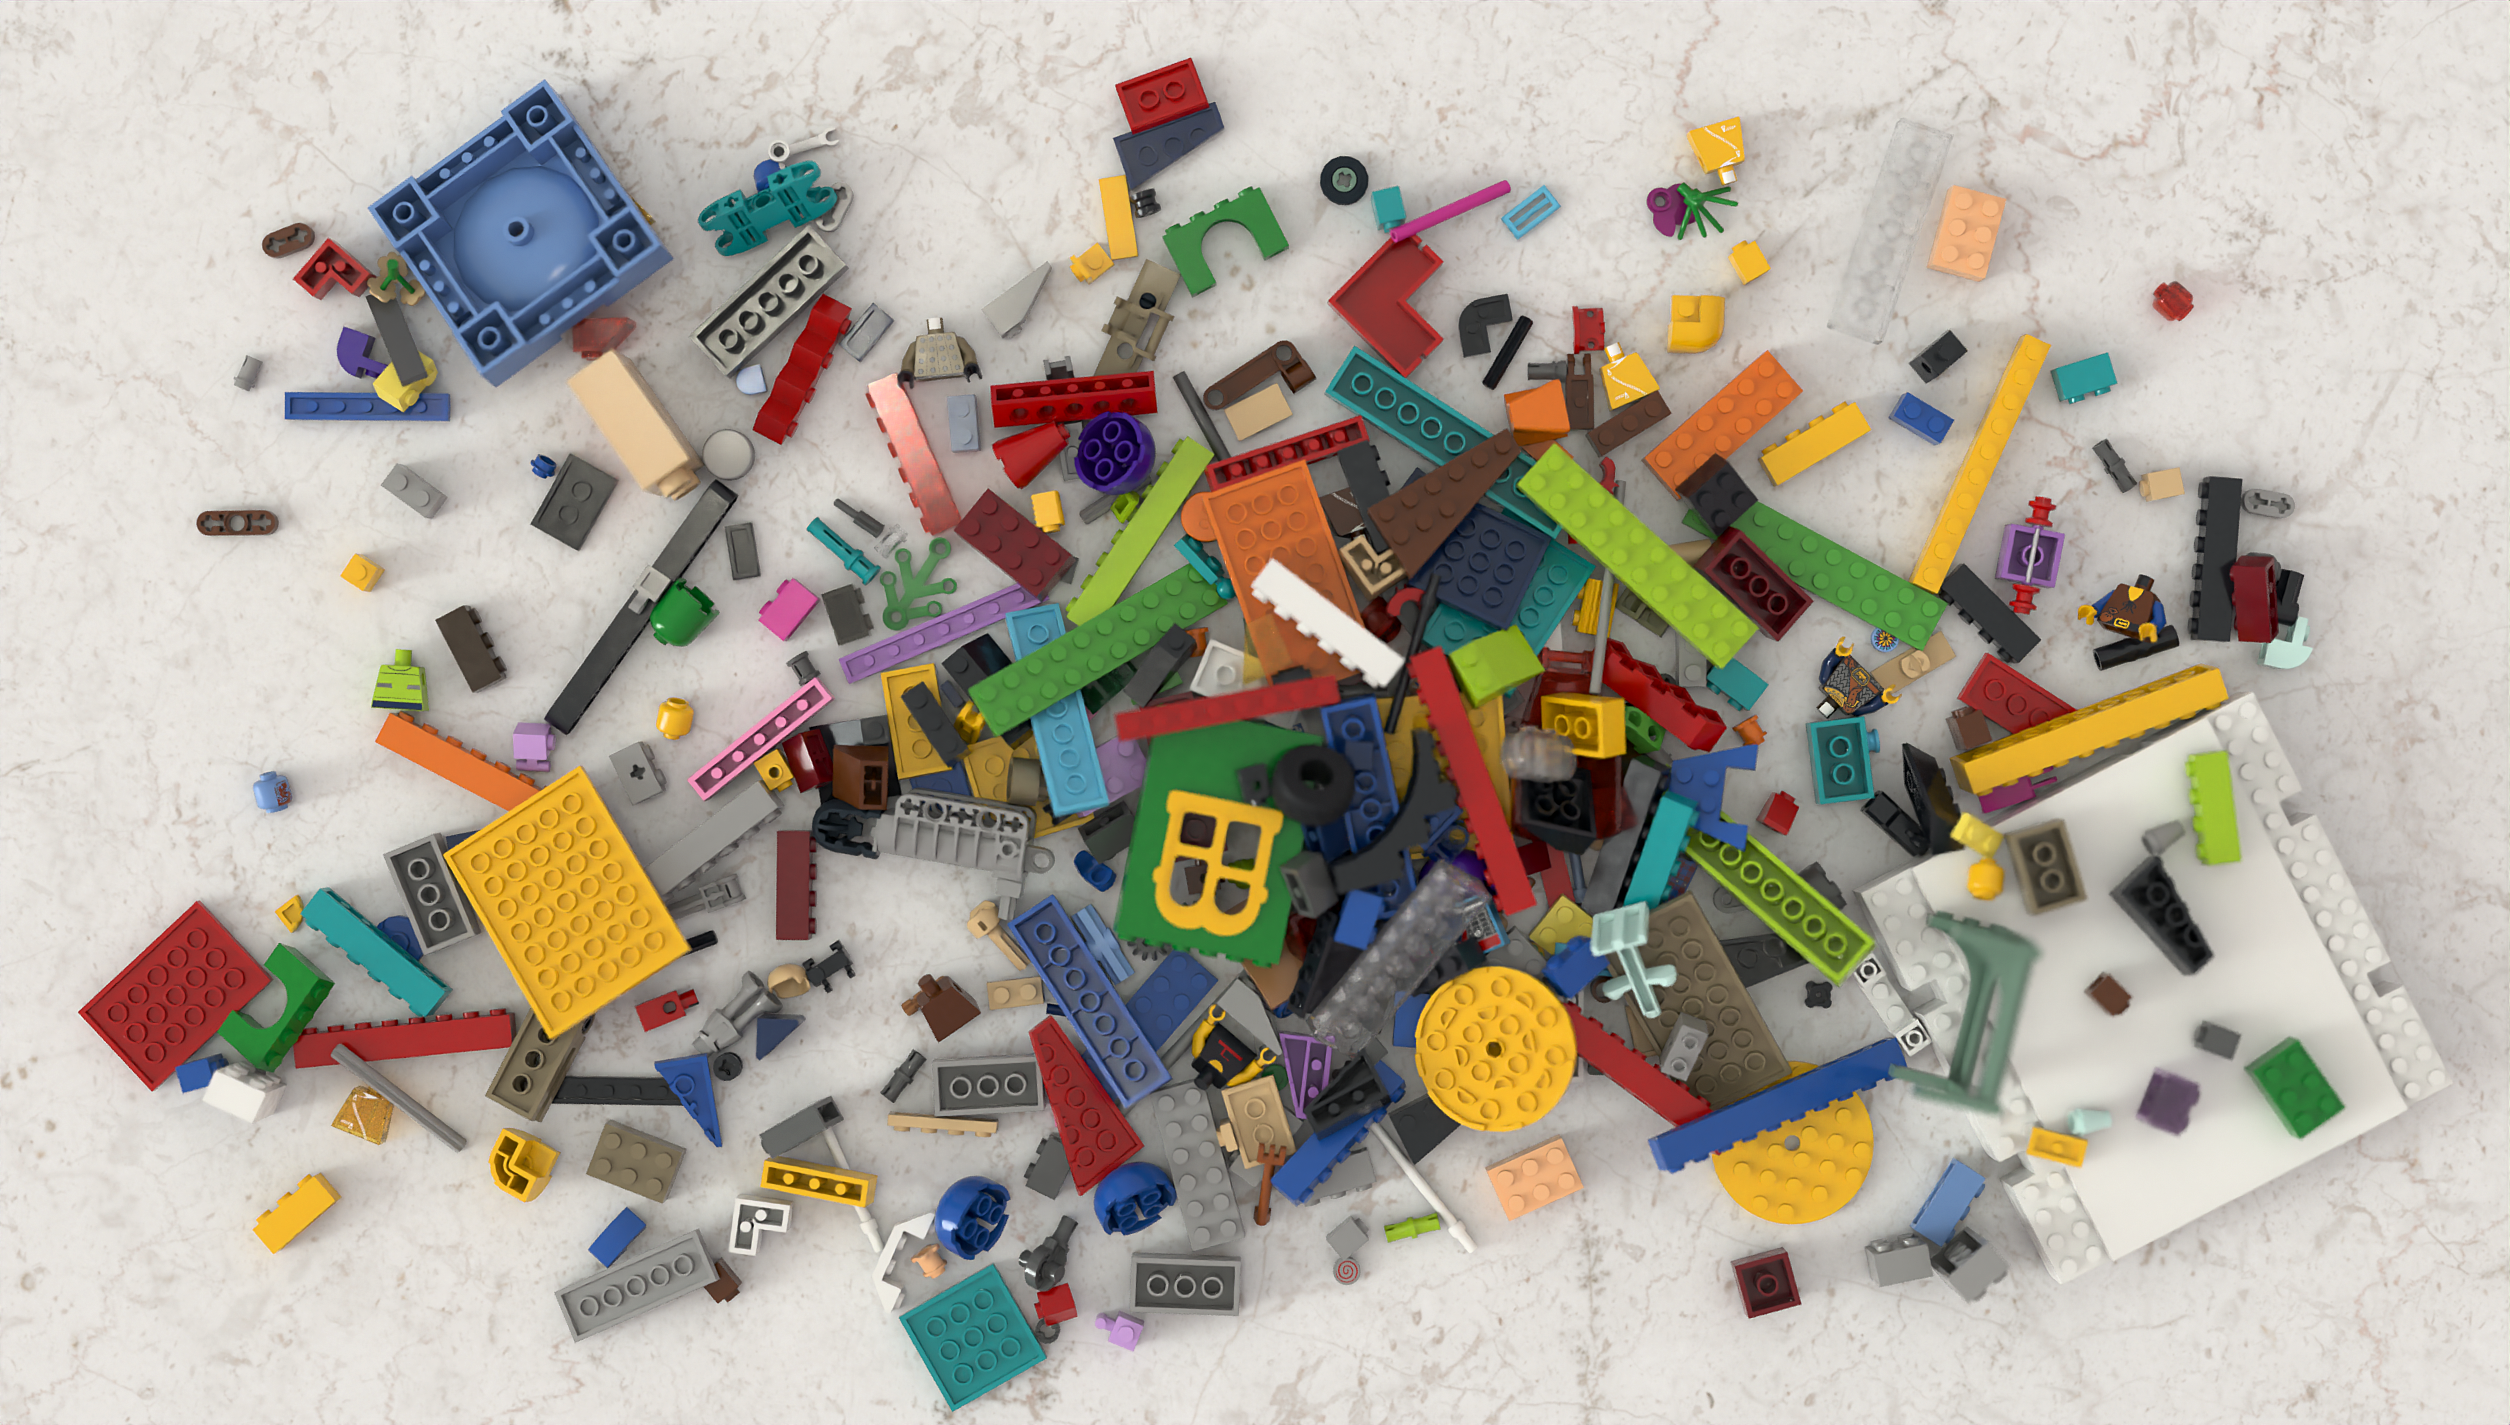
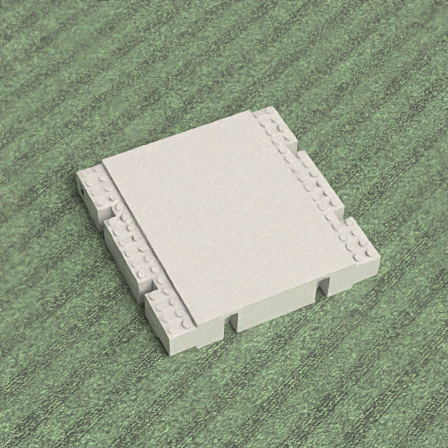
M2237 692L2229 696V699L2221 701L2222 705L2211 710L2204 709L2191 718L2180 720L2139 741L2143 749L2131 755L2114 754L2036 794V797L2022 801L1983 821V823L2004 835L2056 818L2064 819L2088 900L2035 916L2027 914L2005 837L1992 858L1996 860V865L2001 866L2005 870L2003 892L2001 895L1996 896L1995 900L1984 901L1975 899L1973 894L1967 890L1969 867L1974 863H1979L1980 859L1985 857L1964 845L1965 850L1934 856L1931 855L1929 849L1924 855H1917L1900 864L1899 867L1852 890L1898 984L1909 991H1913L1929 983L1936 998L1912 1011L1933 1041L1930 1043V1046L1946 1077L1949 1075L1969 995L1970 971L1966 957L1958 944L1943 931L1926 925L1928 913L1936 915L1937 910L1953 914V920L1963 922L1964 917L1979 920V926L1990 928L1991 924L2004 926L2020 935H2024V937L2030 938V940L2036 941L2035 946L2042 949L2040 961L2034 960L1998 1101L2003 1106L2001 1117L1965 1108L1963 1110L1986 1155L2001 1162L2017 1154L2022 1167L2000 1177L1999 1180L2023 1227L2026 1228L2049 1275L2062 1285L2109 1260L2115 1261L2407 1111V1107L2454 1084L2405 987L2387 981H2382L2373 986L2369 980L2367 973L2391 960L2316 814L2297 812L2286 818L2279 802L2303 789L2253 692ZM2222 750L2228 751L2242 861L2208 866L2202 865L2201 860H2198L2196 855V844H2199L2198 832L2195 833L2192 826V817L2195 816L2194 805H2191L2188 792L2192 786L2191 778H2188L2186 775L2185 762L2188 761L2189 754ZM2178 820L2183 825L2185 834L2162 854L2155 855H2159L2162 859L2164 869L2174 881L2175 889L2181 900L2185 901L2190 910L2188 912L2192 920L2198 925L2214 954V957L2195 975L2183 976L2109 894L2147 857L2155 856L2151 855L2142 843L2141 837L2145 835L2146 830ZM2102 972L2111 975L2132 996V999L2128 1002L2130 1006L2120 1016L2117 1014L2114 1017L2107 1015L2084 993L2086 988ZM1997 982L1971 1082L1978 1088L1999 1007V988ZM2203 1021L2242 1034L2233 1060L2194 1047L2196 1042L2193 1039L2197 1027L2202 1025ZM2288 1037L2298 1039L2346 1107L2301 1140L2290 1135L2244 1069ZM2075 1109L2109 1111L2112 1124L2111 1127L2078 1136L2077 1134H2072L2069 1130L2068 1114L2069 1112H2074ZM2032 1126L2088 1140L2082 1168L2026 1154Z

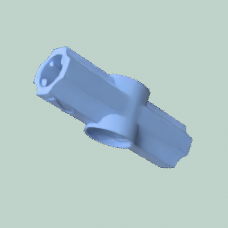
M1092 904L1071 916L1085 937V943L1095 959L1101 962L1115 985L1135 973L1122 953L1121 946L1109 927L1106 928Z

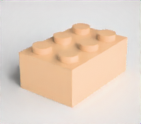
M1956 185L1951 186L1947 190L1927 268L1978 282L1985 279L2006 199Z
M1559 1134L1485 1167L1509 1221L1584 1188Z

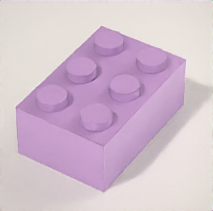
M1118 736L1095 747L1109 803L1141 787L1146 758L1136 739L1119 742ZM1100 808L1077 812L1076 814L1079 818L1085 817Z

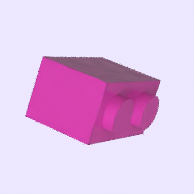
M794 578L790 582L786 579L776 592L779 595L773 603L769 600L759 611L762 616L758 621L783 641H787L821 600Z

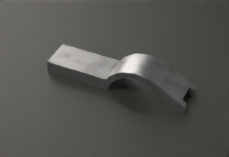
M1070 355L1065 356L1063 361L1049 363V359L1043 360L1047 380L1074 378ZM1082 420L1057 422L1058 424L1063 423L1071 435L1068 438L1069 445L1059 454L1064 481L1079 479L1075 469L1074 457H1077L1078 448L1081 443L1078 438L1083 431Z

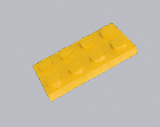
M931 663L880 673L898 779L905 780L952 771L953 766L948 768L900 697L921 682H924L942 708L935 664Z

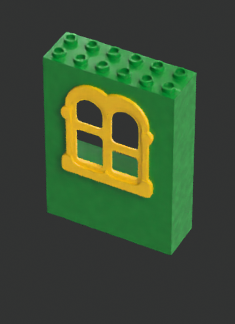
M1244 720L1151 736L1113 925V931L1118 933V938L1131 942H1136L1137 937L1143 938L1147 945L1163 947L1164 943L1172 944L1174 950L1190 953L1191 948L1199 949V954L1217 958L1218 953L1226 954V959L1239 963H1244L1245 958L1251 959L1252 964L1265 968H1271L1272 964L1279 965L1292 900L1279 867L1301 852L1304 839L1303 831L1299 822L1289 819L1278 809L1272 796L1266 797L1267 803L1251 806L1250 801L1243 802L1235 770L1265 763L1271 788L1274 769L1285 752L1299 745L1319 744L1322 746L1324 737ZM1257 780L1252 781L1251 789L1254 791L1259 790L1260 782ZM1304 781V782H1303V783L1306 784L1308 787L1314 788L1315 782H1313V781ZM1186 812L1209 815L1217 819L1211 848L1205 849L1180 843L1179 835L1183 815ZM1232 820L1259 825L1262 829L1255 867L1252 871L1229 868L1221 864L1227 827ZM1178 855L1203 859L1208 862L1201 899L1192 906L1176 904L1169 894L1174 860ZM1219 878L1249 883L1248 902L1240 913L1226 915L1216 908L1214 893Z

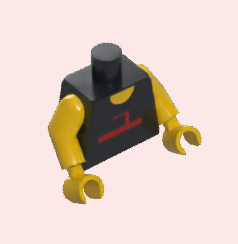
M1216 1004L1209 1007V1017L1203 1019L1192 1036L1191 1053L1194 1059L1191 1065L1199 1073L1194 1079V1083L1201 1090H1207L1211 1084L1217 1089H1221L1225 1085L1234 1087L1249 1082L1263 1070L1262 1066L1271 1064L1276 1060V1056L1271 1061L1264 1060L1263 1053L1269 1048L1263 1049L1260 1053V1058L1256 1060L1255 1058L1258 1055L1219 1022L1214 1025L1215 1021H1220L1225 1017L1224 1009L1218 1017L1212 1015Z

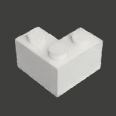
M739 1194L735 1200L728 1252L756 1256L760 1251L763 1230L786 1233L791 1226L794 1201Z

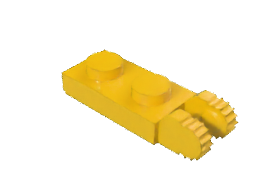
M970 700L958 714L954 727L963 741L973 744L979 740L986 722H984L985 719L981 712L978 714L972 711L974 703Z

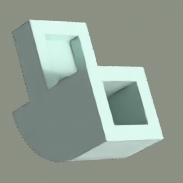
M2297 616L2292 627L2288 626L2285 641L2274 639L2271 643H2262L2257 665L2274 669H2290L2304 663L2313 649L2303 646V641L2308 639L2310 633V626L2307 625L2309 619Z

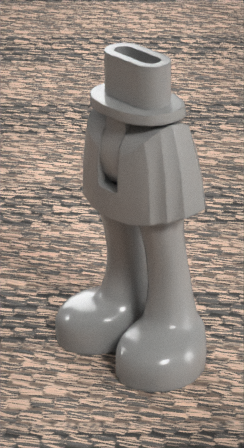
M748 971L743 975L742 988L737 996L722 1010L716 1008L706 1021L703 1029L698 1032L700 1036L692 1044L700 1054L707 1053L709 1058L714 1052L719 1053L722 1049L740 1040L743 1037L742 1031L757 1016L765 1012L777 1013L783 1008L782 1003L773 993L764 991L737 1019L733 1018L747 1001L764 989L763 982L753 972Z

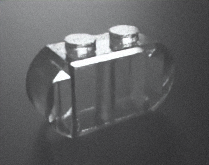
M1524 726L1520 728L1519 732L1509 733L1503 739L1500 753L1501 761L1506 773L1510 777L1551 783L1568 780L1576 769L1577 759L1571 740L1567 736L1555 734V730L1544 729L1537 731L1535 726Z

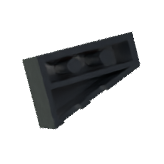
M1364 1048L1304 1109L1305 1116L1319 1141L1391 1102L1389 1093Z

